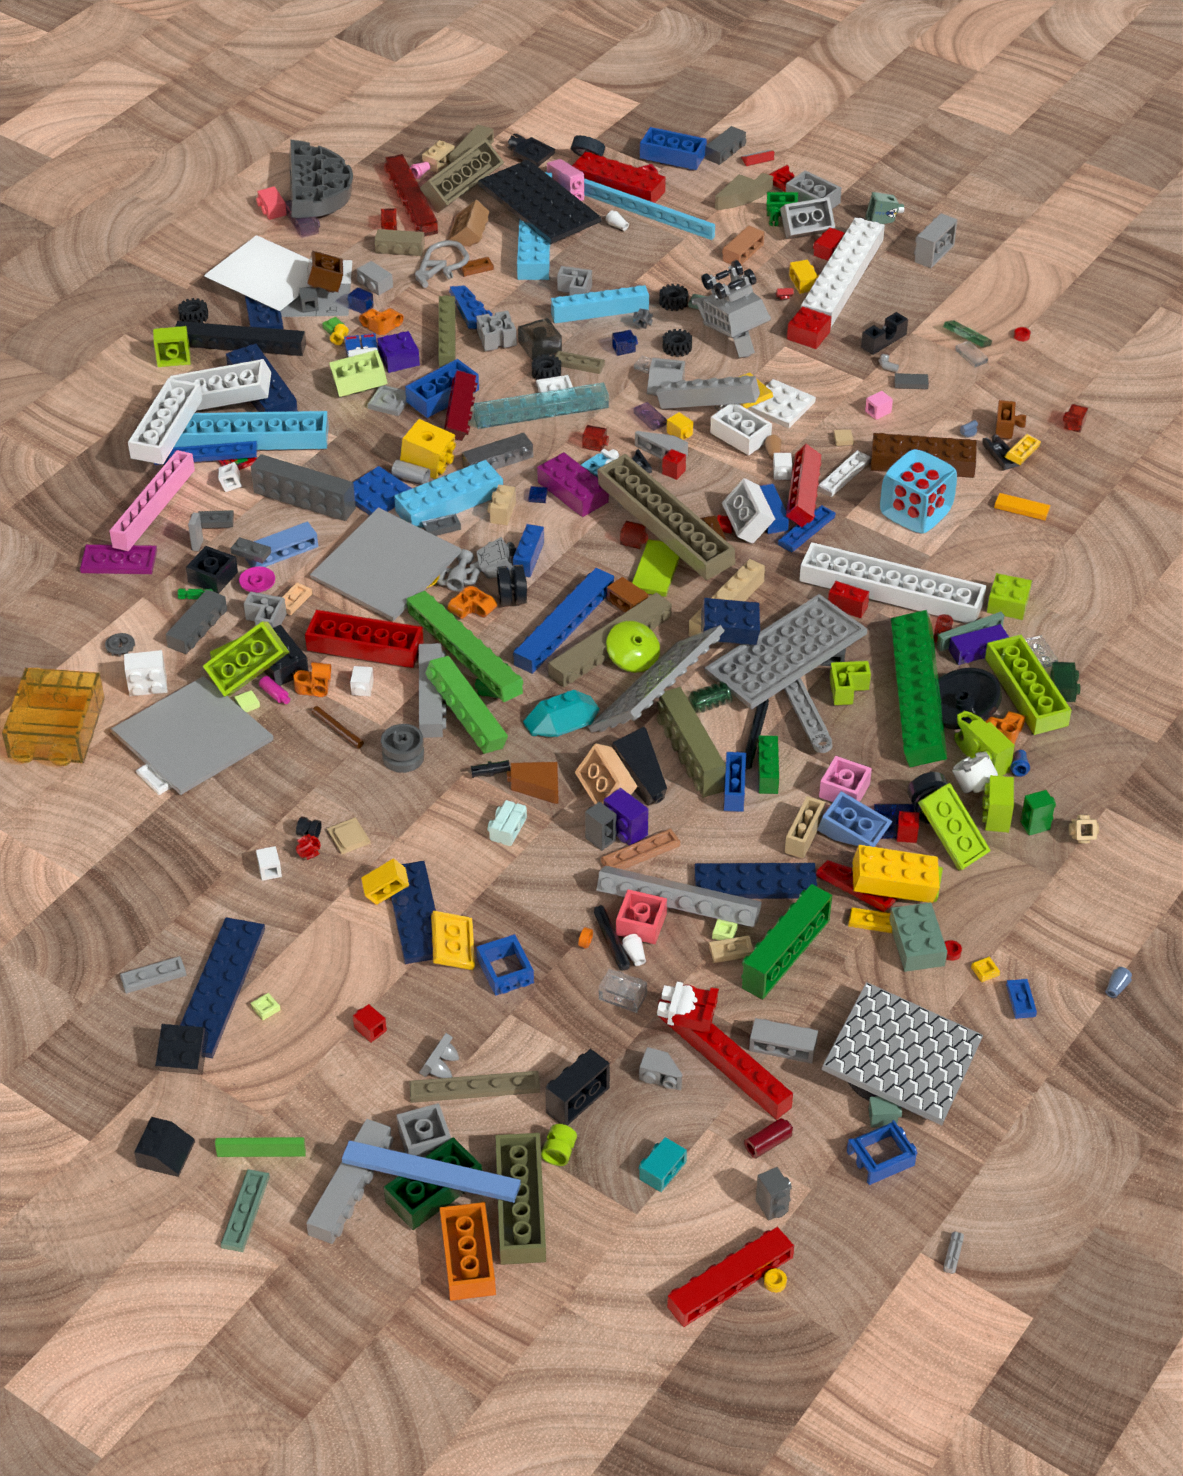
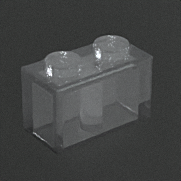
M608 969L599 985V1000L635 1013L639 1011L647 996L646 981L626 975L621 971Z

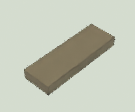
M558 351L555 356L561 360V367L600 374L605 365L604 359Z

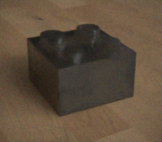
M548 318L518 326V342L532 360L538 355L541 357V354L547 356V354L552 355L562 351V335Z

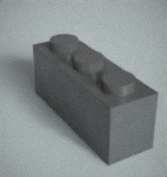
M730 126L705 146V159L718 165L722 164L745 146L747 141L746 132Z

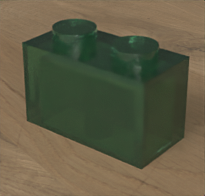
M1052 662L1051 680L1066 702H1075L1076 696L1080 695L1081 689L1080 684L1077 683L1079 680V670H1076L1075 662Z

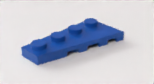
M465 285L450 286L449 292L451 296H455V304L468 329H477L476 316L485 314L492 316L490 310H486L484 304L481 301H477L476 296Z

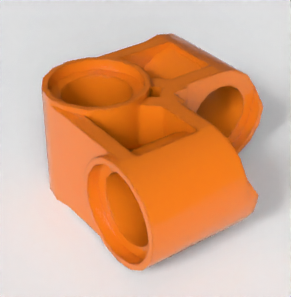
M372 308L359 316L362 326L370 329L377 335H385L399 327L404 319L401 313L392 308L382 312Z
M468 586L450 600L447 610L461 619L472 612L481 617H486L497 607V602L492 596L487 595L478 588Z
M312 662V672L300 670L294 674V688L297 694L325 697L328 694L331 682V664Z
M1008 711L1004 719L990 717L985 722H991L1015 744L1019 733L1023 729L1026 716Z

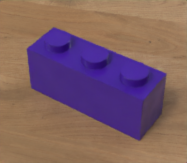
M1001 624L950 637L949 652L958 665L985 659L987 643L1009 638V635Z

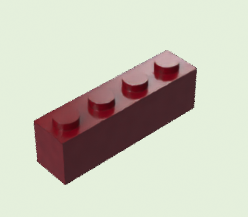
M457 370L452 380L444 430L455 434V439L462 441L465 435L468 436L470 431L468 421H471L473 411H470L475 402L473 392H476L478 383L475 382L476 375Z

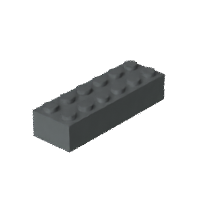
M260 454L251 465L253 490L256 494L343 521H347L356 509L354 484L351 481Z

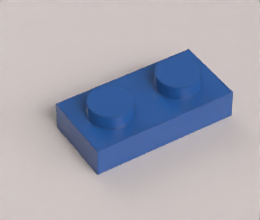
M1028 979L1007 980L1006 988L1015 1019L1036 1017L1037 1010Z

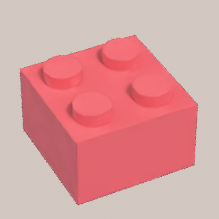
M628 889L616 919L617 936L626 937L630 934H637L642 942L656 945L667 915V898Z

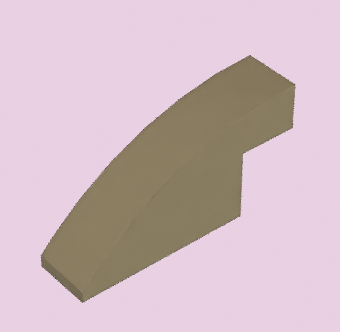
M762 173L754 180L739 174L715 196V209L734 208L761 198L772 190L773 176Z

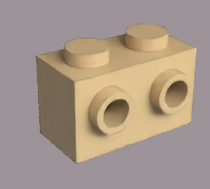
M439 140L422 154V160L430 164L429 170L438 173L450 163L448 159L449 154L454 151L455 147Z
M498 485L497 490L493 491L492 503L489 502L488 504L491 523L508 526L516 504L515 487Z

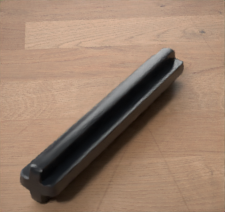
M596 906L594 908V915L619 970H628L630 962L604 906Z

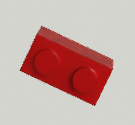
M831 227L826 232H823L821 237L815 240L813 244L814 256L829 261L845 233Z
M835 581L829 591L828 601L846 614L862 618L868 608L870 591Z

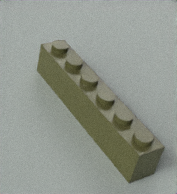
M449 295L439 296V368L456 360L455 296Z

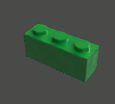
M759 735V794H778L779 791L778 736Z

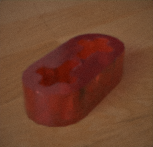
M942 614L937 617L933 636L936 643L938 634L952 630L953 618L950 615Z

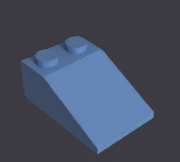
M841 791L822 817L817 830L835 841L856 846L875 847L892 821Z

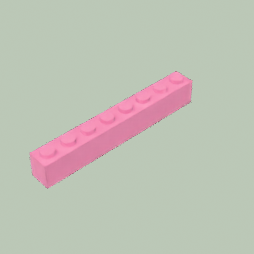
M177 450L110 529L113 548L129 551L195 471L192 453Z

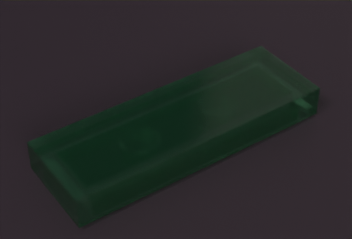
M955 320L946 321L943 325L944 328L981 347L991 346V339Z

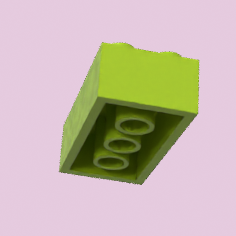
M262 621L204 664L203 667L223 696H232L288 654L289 651L269 622Z

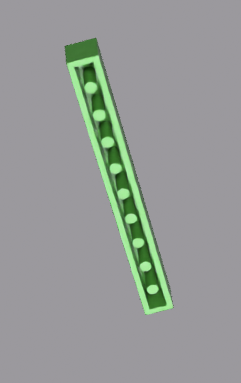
M422 591L406 599L408 613L503 702L523 694L522 677L517 675L509 665L507 666L499 656L497 657L489 647L487 648L481 639L476 638L471 630L464 627L463 623L458 621L451 612L449 613L442 604H439L432 595Z

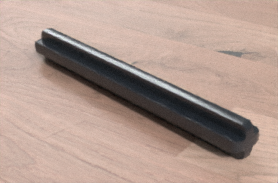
M769 699L759 704L755 712L744 752L746 753L745 768L748 770L752 768Z

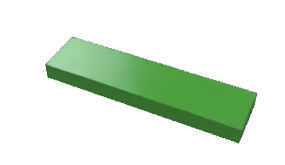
M303 1137L216 1138L215 1140L217 1157H306L305 1139Z

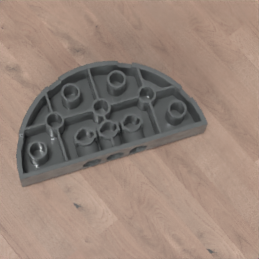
M290 139L291 217L302 219L332 214L345 206L352 192L353 172L350 165H346L345 160L340 155L325 147L318 146L317 148L310 146L309 142Z

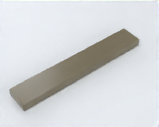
M538 1071L409 1081L411 1103L540 1093Z

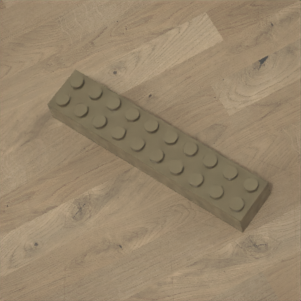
M627 454L597 469L598 484L706 581L735 565V548Z

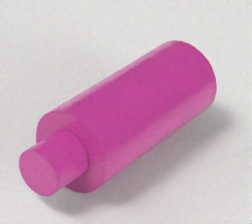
M265 676L260 680L259 687L278 703L288 704L290 702L288 692L270 677Z

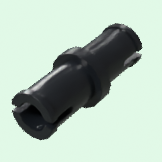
M509 760L494 763L488 761V764L471 766L472 778L486 775L491 777L494 774L511 771Z

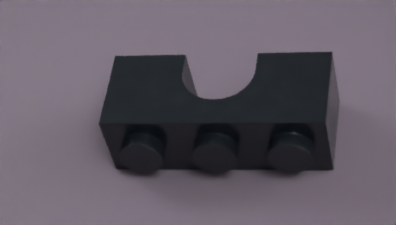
M895 312L885 318V324L882 329L875 325L862 332L861 348L874 355L907 335L908 318Z

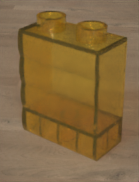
M25 667L2 731L8 758H12L19 763L45 760L51 761L58 766H67L70 762L84 763L105 699L100 673Z

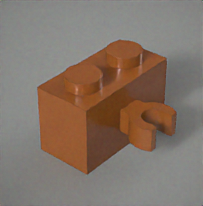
M999 400L995 435L1002 439H1012L1014 425L1020 428H1025L1027 415L1020 414L1015 416L1016 402Z

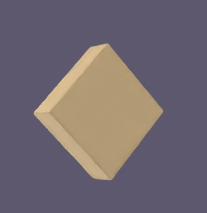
M851 429L834 430L836 446L853 445Z

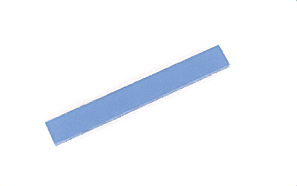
M350 1140L342 1157V1163L513 1203L521 1185V1180Z

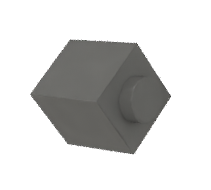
M299 288L303 313L319 311L316 288Z

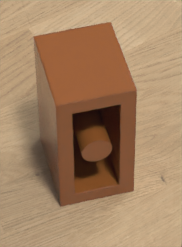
M624 577L619 578L607 587V601L625 613L648 598V594Z

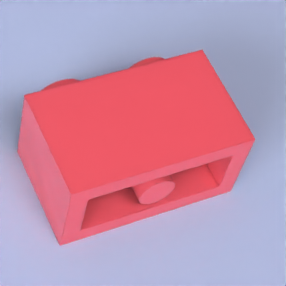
M275 186L257 191V205L261 206L263 214L269 220L287 215L285 201Z

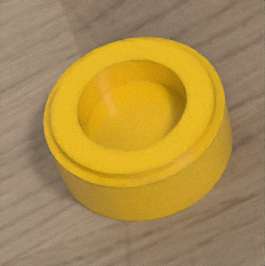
M773 1268L765 1273L764 1286L768 1291L778 1293L785 1289L787 1276L782 1270Z

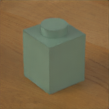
M870 1097L868 1112L871 1128L883 1127L892 1123V1120L898 1124V1118L902 1117L901 1106L881 1097Z

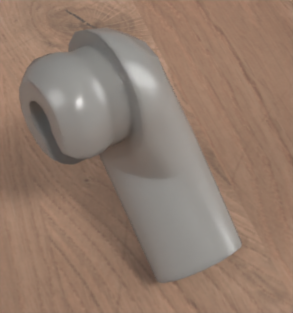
M881 354L879 363L882 368L897 373L899 365L890 363L888 361L889 355Z

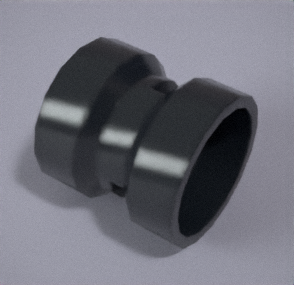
M301 816L296 826V835L305 836L310 834V836L318 838L322 822L316 819L311 821L307 817Z

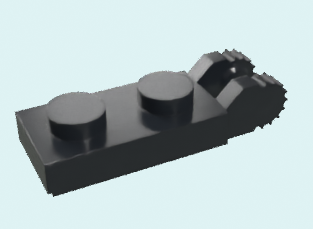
M998 435L991 437L992 442L988 437L983 438V446L1004 470L1020 466L1005 458L1010 448Z

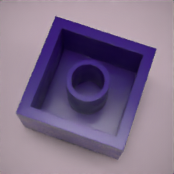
M409 331L377 338L378 353L388 373L420 366L419 349Z
M621 787L604 799V805L616 814V836L621 842L632 845L648 835L649 808Z

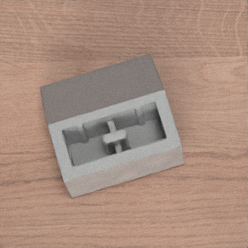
M652 358L647 394L657 395V389L665 381L678 382L684 380L685 361Z

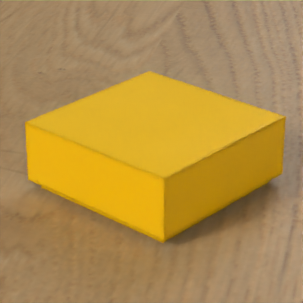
M990 956L971 964V969L981 983L1000 976V970Z

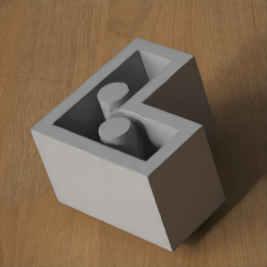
M561 266L557 275L558 291L569 293V296L590 293L592 288V270Z
M250 592L244 602L246 620L255 621V625L266 621L274 628L282 624L287 614L285 598Z

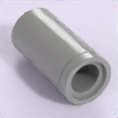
M396 460L392 467V475L422 485L428 483L430 469Z

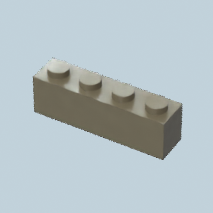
M477 125L472 129L454 151L449 154L450 164L485 138L492 144L494 142L493 129Z

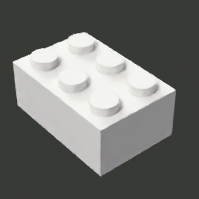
M729 404L711 417L710 433L745 454L750 455L765 444L766 438L772 433V423L739 404Z
M745 478L722 502L737 537L752 544L775 520L760 486Z

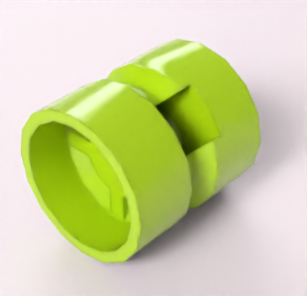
M552 1125L547 1135V1141L544 1143L541 1151L542 1158L551 1165L565 1166L570 1159L571 1148H574L577 1139L576 1131L567 1125Z

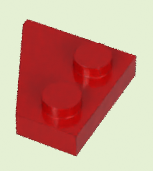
M785 165L769 174L773 176V186L786 192V183L795 178L793 172L789 171V165Z

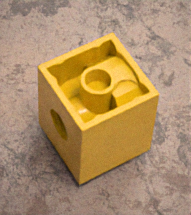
M418 419L402 438L400 461L430 469V477L437 479L440 474L442 475L445 472L447 465L451 464L454 460L455 434Z

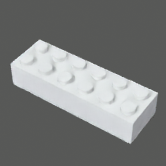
M264 359L173 375L170 376V379L200 384L202 401L197 410L268 398L271 371Z
M167 379L128 441L130 457L132 459L164 464L202 401L200 384Z

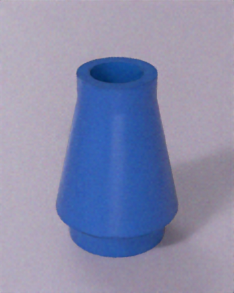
M1017 750L1011 764V771L1019 777L1025 776L1030 771V764L1024 750Z

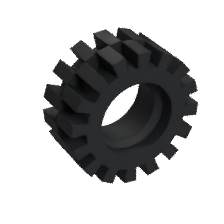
M674 283L671 286L669 284L666 287L663 286L659 292L660 306L665 308V310L671 309L673 311V309H676V311H679V308L683 310L688 305L687 288H684L683 285L680 287V284L675 286Z
M191 298L192 300L186 299V302L183 300L182 304H179L178 312L181 321L196 323L207 321L208 308L204 300L200 301L199 298L196 300Z
M673 329V331L668 330V333H664L663 351L667 355L671 354L672 357L674 355L676 357L681 355L683 357L684 354L688 355L691 352L692 335L689 332Z
M541 354V357L538 355L533 359L531 363L532 375L536 380L561 376V360L555 357V355L552 354L550 356V354H547V356H544V354Z

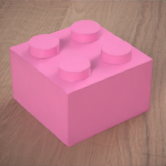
M835 756L820 781L819 798L834 802L842 791L860 802L870 785L872 768Z

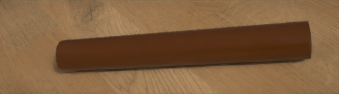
M315 706L312 709L313 715L356 748L360 749L364 745L362 739L319 706Z

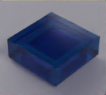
M531 486L528 501L532 503H546L548 487Z

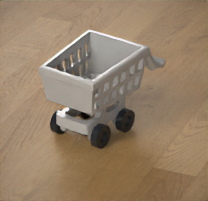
M738 260L731 262L728 271L724 270L716 274V276L707 273L701 276L702 283L707 290L711 289L712 295L694 298L691 301L693 305L698 306L704 320V325L732 338L771 320L762 299L753 292L752 285L756 284V277L753 271L747 269L743 275V268ZM730 274L731 282L725 286V283L716 282V279H723Z

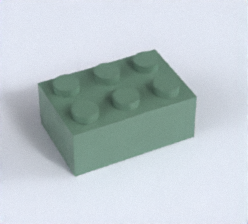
M932 903L891 908L890 925L892 926V934L904 972L945 966L947 949Z

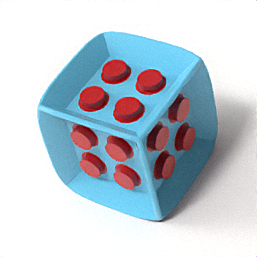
M914 449L907 452L889 468L884 476L880 497L882 514L911 531L921 534L928 532L948 514L953 505L957 485V472L955 468L924 451Z

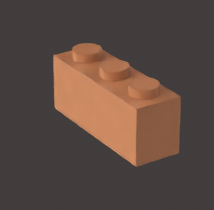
M747 226L729 244L724 246L722 250L723 261L731 264L732 261L738 260L742 265L764 245L765 232L752 226Z

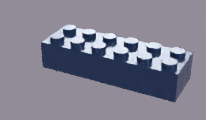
M257 344L226 353L227 366L264 359L270 369L271 378L268 398L251 401L258 412L298 411L296 397Z

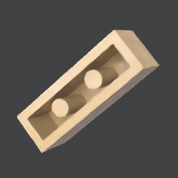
M806 796L786 836L785 853L804 859L824 816V801Z

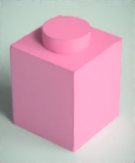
M880 391L866 398L865 412L877 420L892 412L893 399L883 391Z

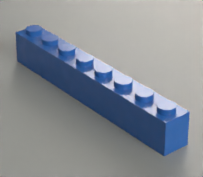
M598 568L589 573L576 586V589L571 594H568L566 599L561 604H558L555 610L545 618L543 623L538 625L535 631L530 636H527L519 647L515 648L513 652L514 666L533 674L607 597V587L614 582V575Z

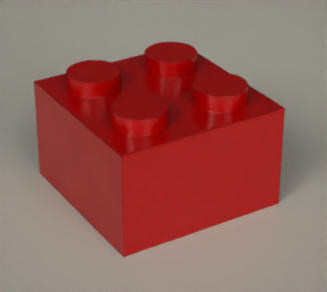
M802 306L788 323L787 340L817 349L831 331L832 316Z

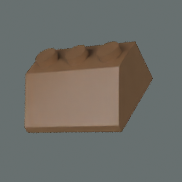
M477 199L455 216L447 240L457 241L463 246L468 247L474 243H479L482 239V233L485 230V224L488 221L490 211Z

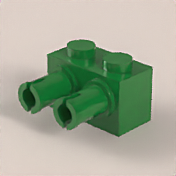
M767 192L766 206L770 226H773V221L775 226H778L779 216H782L780 210L782 206L798 202V192Z

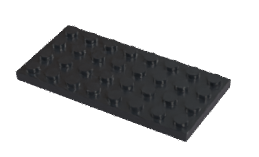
M529 159L478 180V186L550 244L601 222L599 214Z

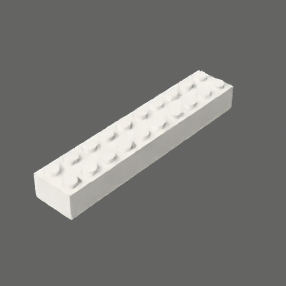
M855 218L803 301L801 308L803 306L832 316V327L883 242L885 225L862 218Z
M813 542L810 544L800 569L801 582L831 589L834 582L839 581L870 591L869 599L917 611L927 610L929 614L965 623L977 620L986 591V585Z

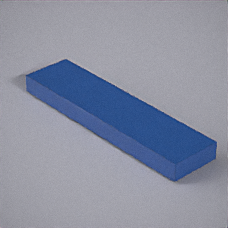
M821 505L814 511L815 517L811 523H807L803 527L795 526L778 540V545L791 553L794 552L834 519L836 513Z

